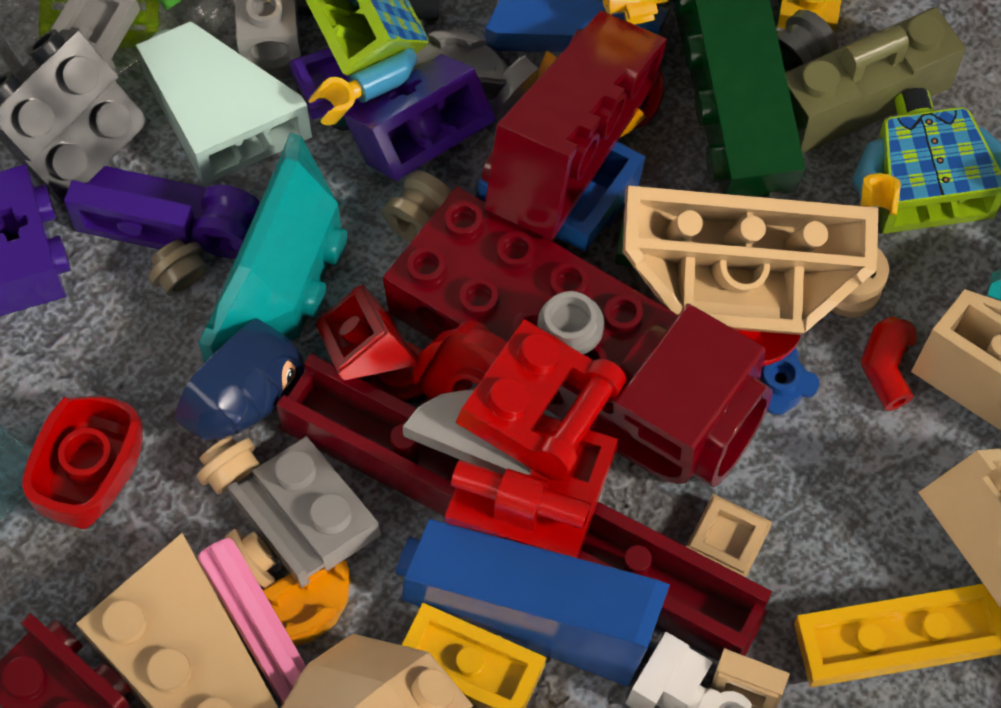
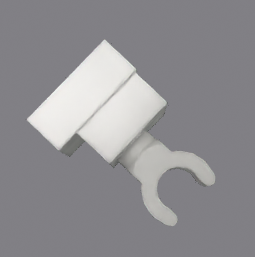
M665 632L625 703L631 708H655L656 705L660 708L752 707L751 702L743 694L735 691L720 693L715 689H706L701 686L700 683L710 668L712 661L690 649V645L668 632Z

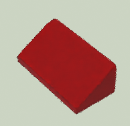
M364 284L358 285L316 320L315 325L338 374L343 380L413 366L417 362L390 313Z

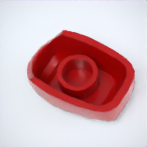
M106 396L62 398L43 424L28 458L23 475L22 487L25 496L39 515L47 517L63 526L77 527L85 530L93 525L110 508L119 492L131 477L140 456L143 443V427L136 410L128 403Z

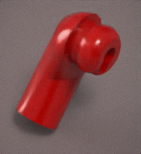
M887 317L874 325L861 356V367L885 411L896 410L906 405L914 397L898 369V365L903 354L908 351V345L914 346L916 344L917 332L910 321L897 317Z

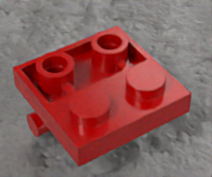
M542 415L533 432L543 438L552 436L560 425L561 420ZM588 430L575 451L577 455L576 464L569 475L561 481L550 480L534 470L531 471V475H527L507 468L505 473L502 474L459 460L451 480V486L456 488L445 514V523L578 558L613 462L618 439Z

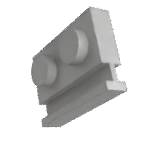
M307 436L252 470L254 476L244 483L238 485L235 481L227 486L234 503L301 588L310 583L308 577L322 568L327 572L381 536L378 521Z

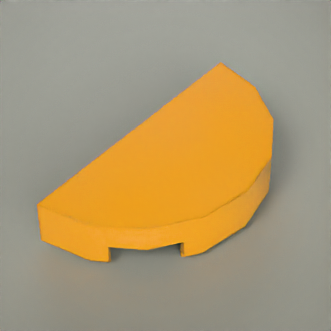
M346 559L327 572L322 568L308 577L310 583L303 588L299 586L291 574L273 582L267 588H262L295 647L317 640L337 623L349 598L351 576ZM224 608V610H225V612L227 613V615H228V617H229L231 623H232L233 626L236 628V626H235V624L233 623L231 617L229 616L228 612H227L226 609Z

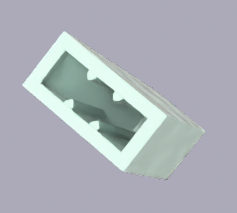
M190 21L174 29L161 30L150 39L136 44L145 79L203 186L282 151L289 133L301 135L304 141L312 138L308 107L300 94Z

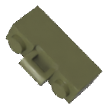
M932 7L785 72L802 154L896 113L894 100L900 93L908 89L924 88L929 91L932 97L952 88L966 47L937 7Z

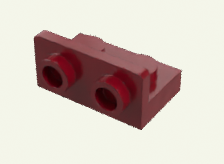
M29 613L20 622L27 634L0 660L1 708H131L124 698L131 691L129 685L104 662H101L94 670L77 655L83 648V645L59 621L53 619L47 626H44L35 616Z

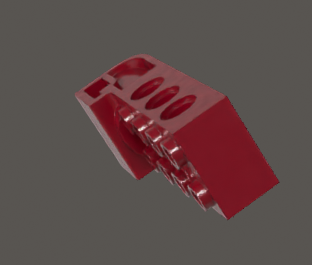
M456 186L382 277L388 312L432 340L444 331L458 328L463 322L472 320L480 322L489 332L508 342L524 319L538 327V316L542 307L555 295L567 291L586 295L600 308L604 318V331L597 346L584 355L592 360L605 359L615 363L623 370L627 379L626 385L617 399L613 402H606L589 430L617 438L616 453L665 481L684 484L693 475L711 487L718 486L744 454L769 408L773 390L768 385L759 381L765 348L689 303L684 306L679 315L549 239L485 210L484 201ZM565 381L546 410L563 419L581 390Z

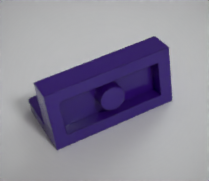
M104 166L89 183L72 180L64 203L76 232L160 250L167 244L179 239L185 245L193 242L190 238V231L194 221L202 217L204 213L201 207V199L207 187Z

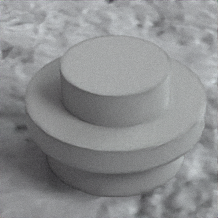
M567 291L555 295L542 307L537 325L540 329L580 353L586 354L600 342L604 331V318L598 305L589 297L579 292Z

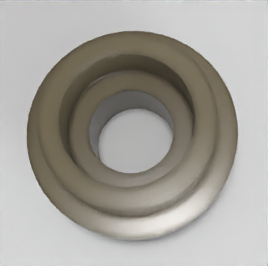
M181 239L167 244L152 257L151 262L154 267L148 274V280L154 287L161 286L168 296L183 291L199 280L208 270V265L202 258L205 250L199 242H191L185 245Z

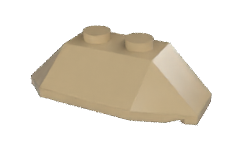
M627 186L625 188L622 252L662 306L678 315L684 306L689 303L734 330L802 335L877 271L878 208L639 186Z

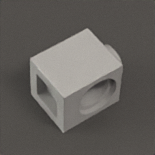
M234 0L236 38L239 54L274 78L293 77L290 71V60L302 57L296 0Z

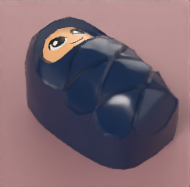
M257 318L233 335L195 372L183 390L176 408L174 420L191 433L206 441L209 439H227L234 436V434L241 433L271 414L280 397L293 390L305 370L302 354L286 336Z

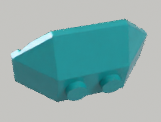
M289 133L284 149L209 322L198 342L204 363L233 335L256 318L276 329L290 341H293L300 337L307 318L315 319L322 308L326 293V283L322 281L329 264L337 266L340 263L345 251L348 233L347 230L341 229L338 203L301 135Z

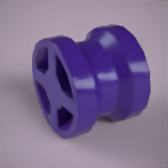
M212 185L207 187L201 199V207L204 213L192 225L190 231L191 240L199 242L203 249L210 254L227 259H236L260 201L249 192L228 185Z

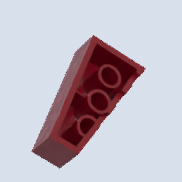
M602 10L584 29L579 28L573 35L569 46L497 123L494 147L482 172V180L488 183L484 209L553 241L655 85L667 38Z

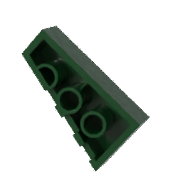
M674 0V13L684 48L686 64L695 90L697 120L700 126H704L709 144L706 147V165L710 181L718 182L720 188L722 185L723 193L729 195L765 197L769 196L770 192L783 191L782 194L795 193L806 168L770 0Z

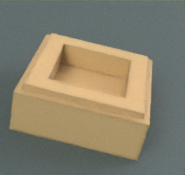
M712 494L686 547L747 577L773 522Z
M724 648L710 688L720 693L735 691L743 694L751 702V708H777L790 673Z

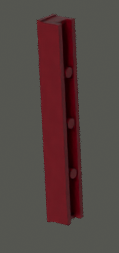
M310 354L304 363L305 372L289 396L283 395L276 405L281 422L279 425L280 430L299 440L307 436L321 452L445 516L456 488L451 486V480L460 459L403 436V426L416 411V407L359 378L343 380L334 365ZM600 502L597 503L578 559L670 584L655 625L656 628L668 632L686 644L719 661L724 648L746 656L768 614L766 607L772 591Z

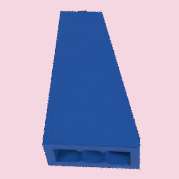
M433 519L428 520L420 540L409 536L395 574L405 577L402 593L403 601L418 607L425 603L497 636L500 635L502 638L626 687L629 686L648 648L670 584L657 579Z

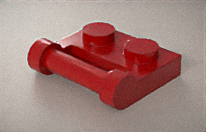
M524 319L461 408L455 423L543 477L561 481L569 475L576 464L577 455L575 451L606 402H613L617 399L626 385L627 379L623 370L615 363L605 359L592 360ZM566 381L581 390L554 434L543 438L533 432V429Z

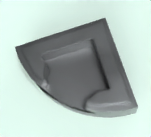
M526 56L520 57L503 72L502 77L507 81L506 85L492 102L488 99L496 118L494 122L485 126L491 134L496 132L497 123L538 80V68Z

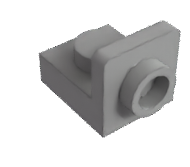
M68 0L51 30L56 29L58 32L62 29L79 30L117 74L118 70L111 58L140 11L137 0Z

